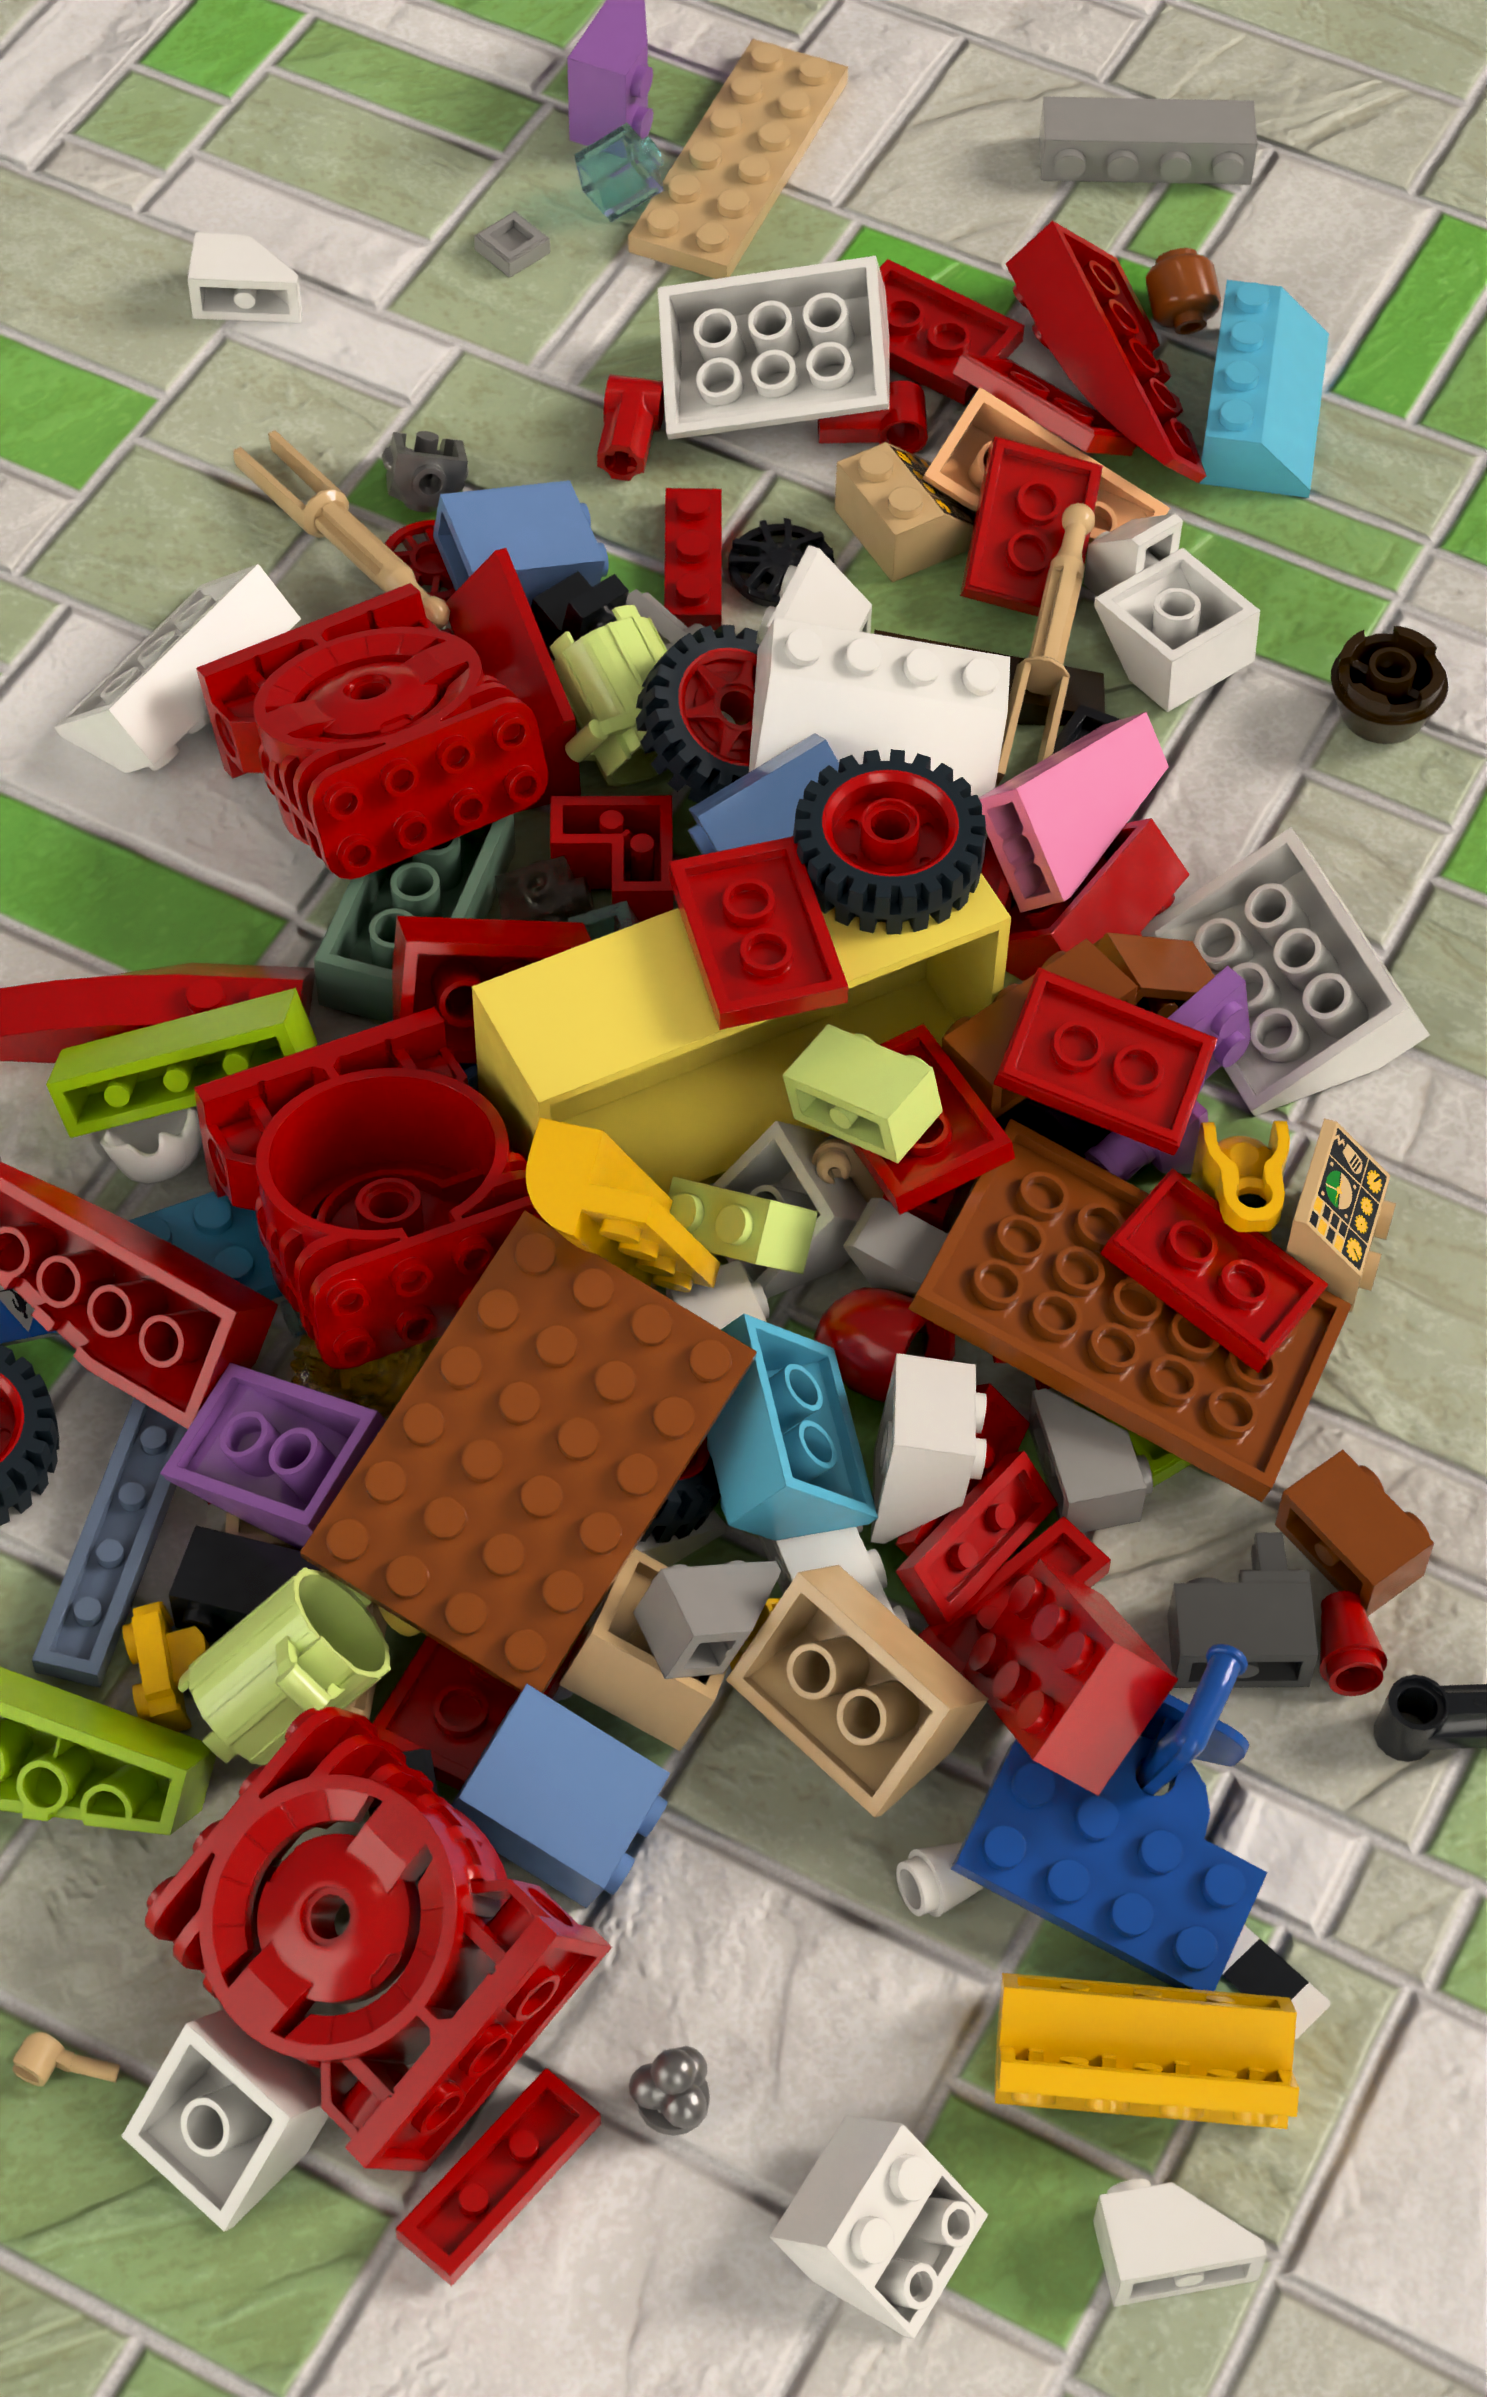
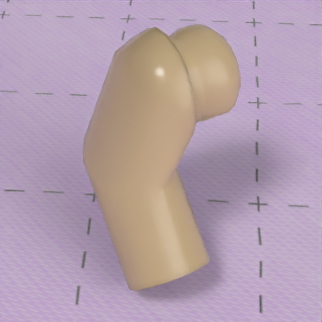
M835 1138L828 1139L818 1146L813 1154L812 1164L816 1166L817 1175L822 1181L828 1184H835L834 1178L847 1179L851 1177L866 1202L869 1203L871 1198H883L884 1192L847 1141Z

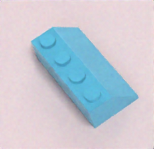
M1227 280L1201 457L1206 477L1198 484L1309 498L1329 333L1281 286Z

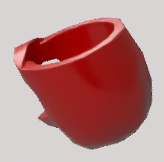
M863 1287L836 1300L822 1314L813 1340L834 1348L842 1381L849 1389L873 1400L885 1402L896 1354L907 1353L913 1338L924 1324L929 1336L924 1355L926 1358L952 1361L955 1356V1334L909 1310L908 1308L914 1298L888 1289Z

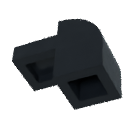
M577 571L532 599L531 610L552 660L555 661V658L549 647L563 633L569 631L574 641H577L587 633L610 622L617 621L612 610L615 607L626 604L629 590L615 574L592 587L580 572Z

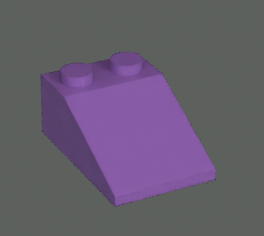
M606 0L567 58L569 140L627 158L638 140H644L648 136L653 122V110L648 108V92L652 84L653 69L648 66L645 0Z
M230 1362L160 1474L167 1481L285 1543L302 1550L386 1420L376 1410Z

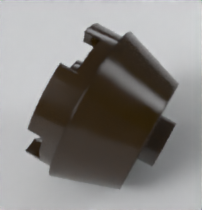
M1394 626L1393 634L1377 633L1367 637L1364 635L1365 630H1362L1345 643L1331 669V684L1342 719L1353 733L1365 740L1381 744L1405 741L1413 737L1442 706L1447 696L1448 678L1442 664L1435 656L1437 647L1423 634L1406 627Z

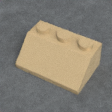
M839 1565L797 1573L726 1679L729 1684L874 1818L882 1816L953 1751L988 1701L984 1694Z

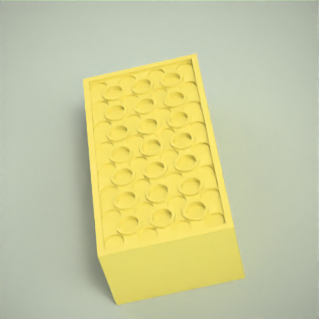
M980 873L979 883L975 892H969L968 902L960 910L952 907L950 918L940 924L929 915L927 929L913 932L909 921L903 922L901 934H887L886 922H877L874 933L860 931L859 917L855 916L851 923L846 926L835 921L834 907L826 914L823 912L822 914L849 986L848 1003L719 1030L680 910L676 908L473 986L472 996L479 1093L492 1103L502 1117L508 1132L511 1150L521 1154L526 1161L528 1160L540 1117L603 1130L667 1195L669 1194L673 1176L710 1185L715 1183L775 1121L820 1131L826 1137L831 1136V1134L794 1119L782 1076L827 1024L852 1034H863L879 1045L924 1023L942 1047V1037H944L953 1023L965 1016L973 1017L992 1004L995 997L1004 987L1011 916L982 873Z

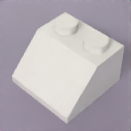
M1184 548L1177 550L1095 597L1094 607L1128 679L1166 712L1178 707L1255 661L1260 610Z
M775 1121L712 1185L818 1211L804 1274L741 1261L749 1282L759 1281L766 1298L840 1269L851 1258L843 1245L867 1206L865 1199L851 1177L847 1179L834 1178L835 1184H828L818 1177L816 1166L812 1164V1159L818 1146L827 1140L823 1132L780 1121ZM725 1257L728 1263L737 1261V1259Z
M896 1354L874 1447L872 1496L878 1519L871 1522V1542L885 1544L963 1506L970 1478L981 1480L985 1466L987 1441L986 1439L976 1438V1433L980 1434L983 1429L987 1395L976 1392L975 1364Z
M223 2009L185 2024L121 2137L225 2232L233 2228L307 2154L329 2116L321 2108V2079L301 2061L265 2047L250 2037Z

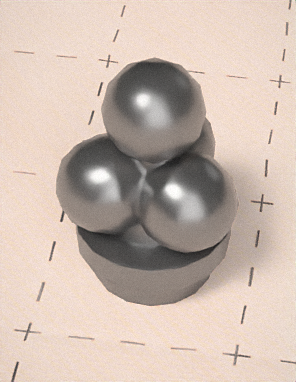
M683 2046L664 2050L655 2058L653 2063L640 2066L632 2074L629 2082L630 2095L638 2104L639 2114L646 2125L658 2133L674 2136L686 2134L701 2124L707 2115L710 2103L708 2083L705 2080L707 2063L703 2055L696 2048Z

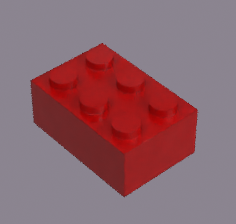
M1040 1558L1031 1572L1015 1584L1009 1595L1007 1607L992 1629L976 1641L971 1650L969 1662L963 1669L966 1677L988 1698L987 1703L1032 1760L1099 1796L1179 1680L1102 1594Z

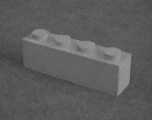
M1043 97L1039 136L1041 180L1251 185L1257 151L1254 101Z

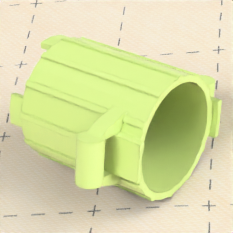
M635 605L615 607L612 612L617 621L599 627L580 637L577 641H574L569 631L565 632L549 647L555 658L553 662L579 729V732L566 743V753L576 762L584 760L595 761L608 786L625 787L658 775L651 765L658 756L656 751L645 754L640 743L647 731H637L636 717L642 709L636 708L638 695L644 688L642 684L658 660L667 652V649L651 618L641 617Z
M306 1567L295 1576H292L189 1665L188 1670L179 1679L178 1689L183 1693L189 1688L202 1718L212 1729L203 1738L202 1742L226 1764L238 1754L250 1763L262 1766L268 1764L286 1742L285 1734L288 1727L301 1713L311 1708H316L317 1710L325 1707L347 1708L391 1669L389 1646L376 1623L377 1621L366 1609L372 1601L337 1579L332 1578L326 1572Z

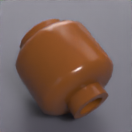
M1178 248L1163 253L1155 260V265L1152 266L1146 275V288L1154 321L1162 327L1174 328L1177 334L1188 335L1203 330L1207 326V320L1214 317L1221 308V296L1214 264L1204 255H1199L1194 249Z

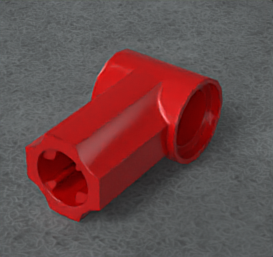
M609 375L604 397V426L597 451V467L605 470L611 479L631 481L633 476L644 473L653 432L660 431L665 411L663 381Z
M899 380L889 383V409L818 419L819 444H882L887 442L914 454L920 451L928 440L924 391L919 385L911 381Z

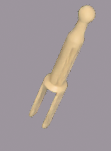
M276 430L268 433L271 450L317 493L309 499L307 505L302 503L243 448L239 447L233 450V460L236 466L309 535L317 538L326 537L385 593L411 583L421 593L426 617L438 629L443 628L447 624L450 617V609L446 602L441 598L430 596L419 586L412 569L349 512V501L345 494Z
M1075 503L1068 506L1062 515V526L1065 530L1064 538L1059 552L1051 560L1029 658L1021 661L1015 671L1008 701V713L995 786L999 785L1006 773L1026 689L1035 694L1051 695L1037 763L1053 755L1070 675L1065 666H1063L1084 575L1085 566L1082 558V549L1085 536L1091 532L1095 523L1094 512L1083 503Z

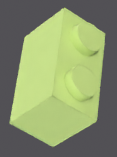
M830 1024L826 1025L782 1075L794 1119L896 1163L900 1162L943 1112L933 1067L916 1056L902 1055L876 1044L872 1039L863 1034H852Z
M673 1176L668 1194L673 1200L670 1214L710 1253L752 1264L804 1274L818 1211Z

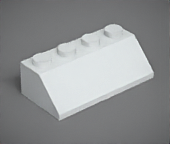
M259 564L202 584L72 709L54 729L62 738L125 774L146 767L156 771L169 763L179 753L180 749L176 743L187 732L193 734L210 722L196 668L288 632L301 618Z

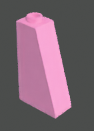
M1147 712L1100 726L979 797L982 804V815H985L986 832L1020 913L1064 902L1072 897L1168 769V763Z

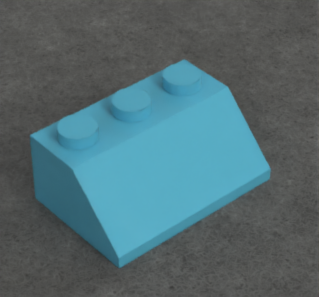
M742 1314L721 1330L757 1351L752 1365L707 1434V1449L713 1460L721 1494L720 1504L726 1516L728 1526L777 1541L868 1525L878 1519L834 1348L747 1314Z

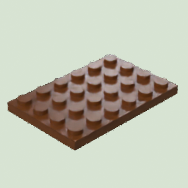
M1010 1118L1004 1131L1012 1141L1015 1159L978 1177L908 1309L1262 1503L1275 1483L1352 1304L1325 1290L1261 1371L1257 1373L1100 1254L1108 1240L1149 1194Z
M524 1210L300 1551L301 1558L328 1573L333 1578L518 1693L522 1692L526 1684L544 1693L752 1365L757 1351L596 1253L593 1254L576 1247L553 1227Z

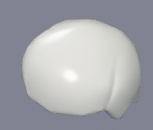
M194 1107L109 1128L106 1129L100 1144L115 1165L130 1180L142 1184L163 1182L179 1175L196 1159L202 1146L198 1112Z

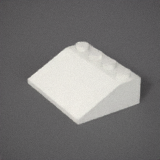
M876 256L658 287L665 421L668 440L889 409V327L886 290Z
M774 617L757 650L749 772L816 733L826 739L838 762L842 758L853 755L858 764L861 765L863 764L864 751L872 750L879 751L881 761H890L891 749L905 750V762L913 763L917 753L931 757V771H934L941 763L946 764L953 769V781L963 777L971 785V796L978 795V797H981L995 789L1008 713L1010 657Z
M1292 827L1151 921L1141 931L1142 936L1193 941L1214 976L1228 965L1246 981L1251 1040L1242 1057L1236 1063L1224 1069L1254 1116L1376 1071L1430 1036L1332 884Z

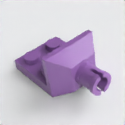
M1228 965L1168 1017L1170 1020L1218 1038L1200 1091L1203 1088L1204 1081L1221 1066L1227 1068L1236 1063L1247 1050L1251 1040L1246 981ZM1198 1101L1195 1102L1180 1147L1174 1156L1111 1132L1096 1146H1092L1084 1153L1085 1159L1125 1181L1149 1163L1153 1164L1161 1173H1168L1173 1168L1180 1174H1191L1201 1122H1208L1207 1110Z

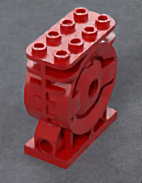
M411 583L196 668L224 770L233 779L246 773H263L269 791L276 797L281 817L287 830L296 839L309 845L314 854L322 859L327 868L339 878L351 880L366 876L524 810L539 800L548 784V769L537 720L532 709L496 678L483 674L480 657L469 643L456 635L441 631L426 617L421 593Z
M435 1007L194 1087L209 1184L218 1198L227 1195L233 1206L256 1212L259 1236L263 1246L268 1250L273 1278L291 1307L300 1313V1320L309 1338L315 1341V1346L323 1362L331 1368L348 1369L358 1367L442 1336L524 1210L548 1224L539 1215L530 1200L526 1185L527 1161L521 1154L513 1152L509 1147L508 1132L497 1109L481 1093L468 1085L466 1073L447 1047L445 1022Z
M325 1707L321 1710L311 1708L301 1713L290 1724L285 1734L286 1742L268 1764L255 1769L243 1781L239 1789L240 1798L221 1820L210 1824L200 1833L193 1844L192 1850L194 1853L178 1873L161 1882L152 1891L146 1903L148 1912L144 1919L145 1927L159 1940L174 1943L173 1956L182 1966L187 1969L199 1970L205 1975L203 1987L213 1997L218 1998L227 2014L250 2037L278 2053L293 2057L305 2064L320 2069L321 2108L351 2138L345 2148L364 2168L426 2172L610 1951L612 1946L592 1927L579 1925L539 1885L508 1879L504 1866L486 1835L466 1815L452 1807L443 1797H439L432 1790L433 1782L422 1771L409 1768L406 1765V1756L393 1743L380 1740L377 1737L378 1729L365 1716L337 1707ZM378 1807L356 1836L342 1833L317 1836L296 1846L294 1851L282 1860L283 1856L304 1832L315 1827L327 1830L337 1822L361 1823L369 1808ZM425 1871V1873L423 1874L422 1878L416 1886L415 1881ZM346 1903L350 1912L349 1924L346 1930L338 1936L334 1924L335 1917L339 1908ZM398 1978L397 1982L387 1992L361 2009L340 2015L310 2014L307 2018L305 2017V2014L316 2001L332 2004L361 2002L381 1993ZM413 2064L410 2069L407 2067V2065Z

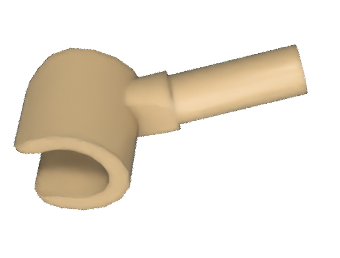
M35 2032L26 2037L13 2058L14 2074L36 2086H44L55 2067L68 2073L73 2072L116 2083L121 2066L120 2064L78 2055L73 2051L65 2050L58 2040L44 2032Z

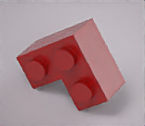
M672 795L551 796L550 850L552 889H612V933L673 910V889L669 880V861H673Z

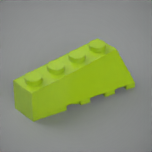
M0 1667V1811L22 1813V1818L40 1821H49L53 1817L82 1820L85 1826L163 1835L173 1834L202 1811L216 1755L201 1740Z

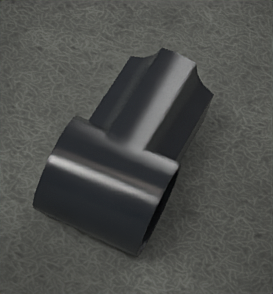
M1409 1675L1400 1678L1390 1689L1374 1723V1737L1377 1745L1386 1755L1405 1762L1420 1760L1430 1750L1487 1748V1684L1440 1686L1436 1681L1426 1676ZM1400 1713H1409L1417 1717L1423 1724L1412 1723L1406 1720Z

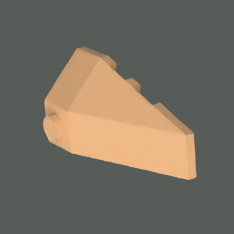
M979 387L922 479L968 509L977 511L989 447L994 436L1092 463H1100ZM1103 465L1094 512L1095 523L1090 533L1089 542L1092 543L1101 533L1113 531L1132 519L1167 515L1170 507Z

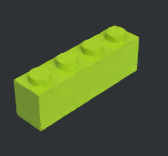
M296 988L64 1048L58 1056L46 1086L69 1137L74 1138L197 1106L194 1092L195 1086L315 1047L318 1042Z

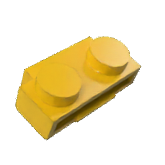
M161 1601L132 1608L134 1616L131 1617L132 1623L123 1625L122 1633L131 1663L133 1665L139 1663L142 1682L132 1686L133 1700L138 1717L177 1732L190 1729L192 1725L186 1713L184 1695L178 1689L179 1679L188 1670L189 1665L209 1649L210 1645L196 1626L173 1632V1618Z

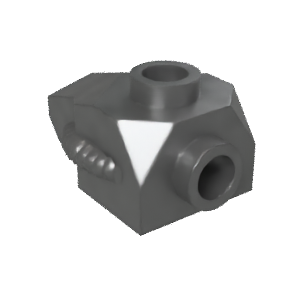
M419 431L416 434L413 450L405 447L407 434L393 432L391 445L386 447L382 453L385 469H387L388 495L403 501L406 507L414 511L434 512L438 508L440 494L463 491L464 483L469 473L463 440L442 439L440 449L437 450L439 436L433 432Z

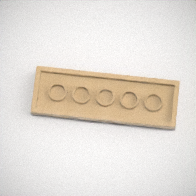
M752 39L628 235V252L714 279L730 277L847 85L848 66L780 47L772 43Z

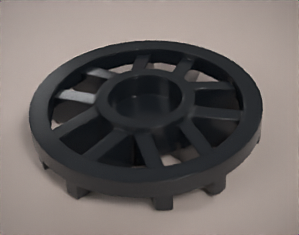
M784 518V524L769 525L766 520H762L759 522L758 528L747 532L739 539L735 538L733 540L732 549L728 556L729 578L735 589L748 600L765 607H777L781 599L777 595L781 590L784 575L790 565L798 566L808 545L820 548L835 564L833 548H830L824 541V534L821 531L814 533L806 528L791 525V519ZM771 536H784V541L775 543ZM739 572L749 573L751 575L745 581L741 577ZM763 582L769 585L766 593L756 590Z

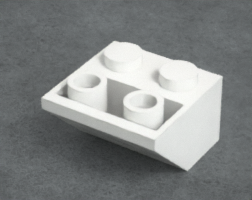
M808 545L798 566L790 565L782 581L781 599L777 607L769 606L766 609L760 625L759 639L763 640L774 617L870 633L872 604L820 548Z
M846 2115L770 2235V2238L815 2284L902 2336L914 2339L988 2214L903 2123Z

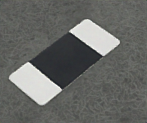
M1246 1925L1243 1926L1222 1976L1243 1994L1289 1997L1297 2012L1295 2039H1297L1330 2007L1331 2003Z

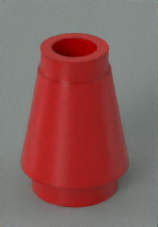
M1338 1591L1329 1594L1320 1604L1322 1612L1320 1675L1337 1694L1359 1696L1375 1690L1383 1681V1672L1388 1662L1385 1652L1361 1604L1360 1597L1350 1591Z

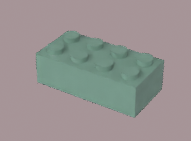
M514 814L366 876L351 879L314 958L319 1005L382 1022L392 1021V967L396 917L486 919L516 852Z

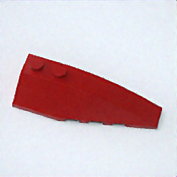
M1052 220L1006 263L1016 284L1012 288L1013 293L1018 301L1029 310L1035 322L1032 325L1034 335L1043 346L1052 352L1067 377L1090 404L1128 440L1166 467L1197 483L1201 482L1206 477V473L1192 433L1181 421L1176 419L1184 412L1179 397L1164 385L1171 378L1167 364L1161 359L1156 361L1152 353L1160 346L1159 340L1118 259Z
M186 963L99 977L54 980L0 988V1061L56 1063L61 1050L64 1048L296 988L309 1019L315 978L314 968Z
M0 1162V1285L5 1290L13 1288L34 1309L31 1315L48 1332L57 1331L76 1350L73 1357L88 1371L188 1429L230 1362L249 1369L255 1365L279 1304L141 1227L57 1186Z

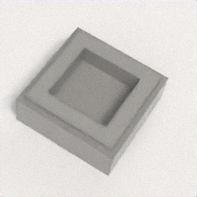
M515 211L474 235L475 250L509 278L550 253V239Z

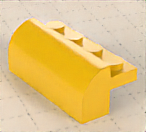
M539 1117L526 1165V1185L534 1208L549 1225L576 1247L593 1254L596 1253L650 1286L652 1276L654 1275L653 1283L675 1291L691 1292L693 1284L714 1288L721 1263L670 1214L673 1200L603 1130Z
M1002 1973L994 2101L995 2104L1287 2129L1288 2116L1297 2117L1299 2085L1292 2072L1297 2012L1289 1997Z

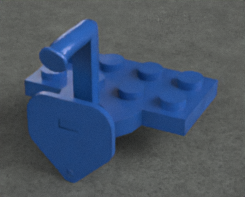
M1216 1644L1207 1650L1206 1660L1208 1664L1190 1704L1168 1694L1141 1733V1737L1132 1746L1099 1796L1035 1762L1021 1744L1015 1740L1009 1746L951 1870L1174 1988L1215 1991L1268 1873L1205 1840L1210 1807L1206 1785L1192 1761L1196 1759L1231 1767L1235 1766L1245 1757L1249 1748V1742L1240 1732L1218 1720L1237 1677L1246 1672L1248 1666L1245 1655L1237 1648L1227 1644ZM1167 1783H1169V1788L1166 1794L1154 1796Z

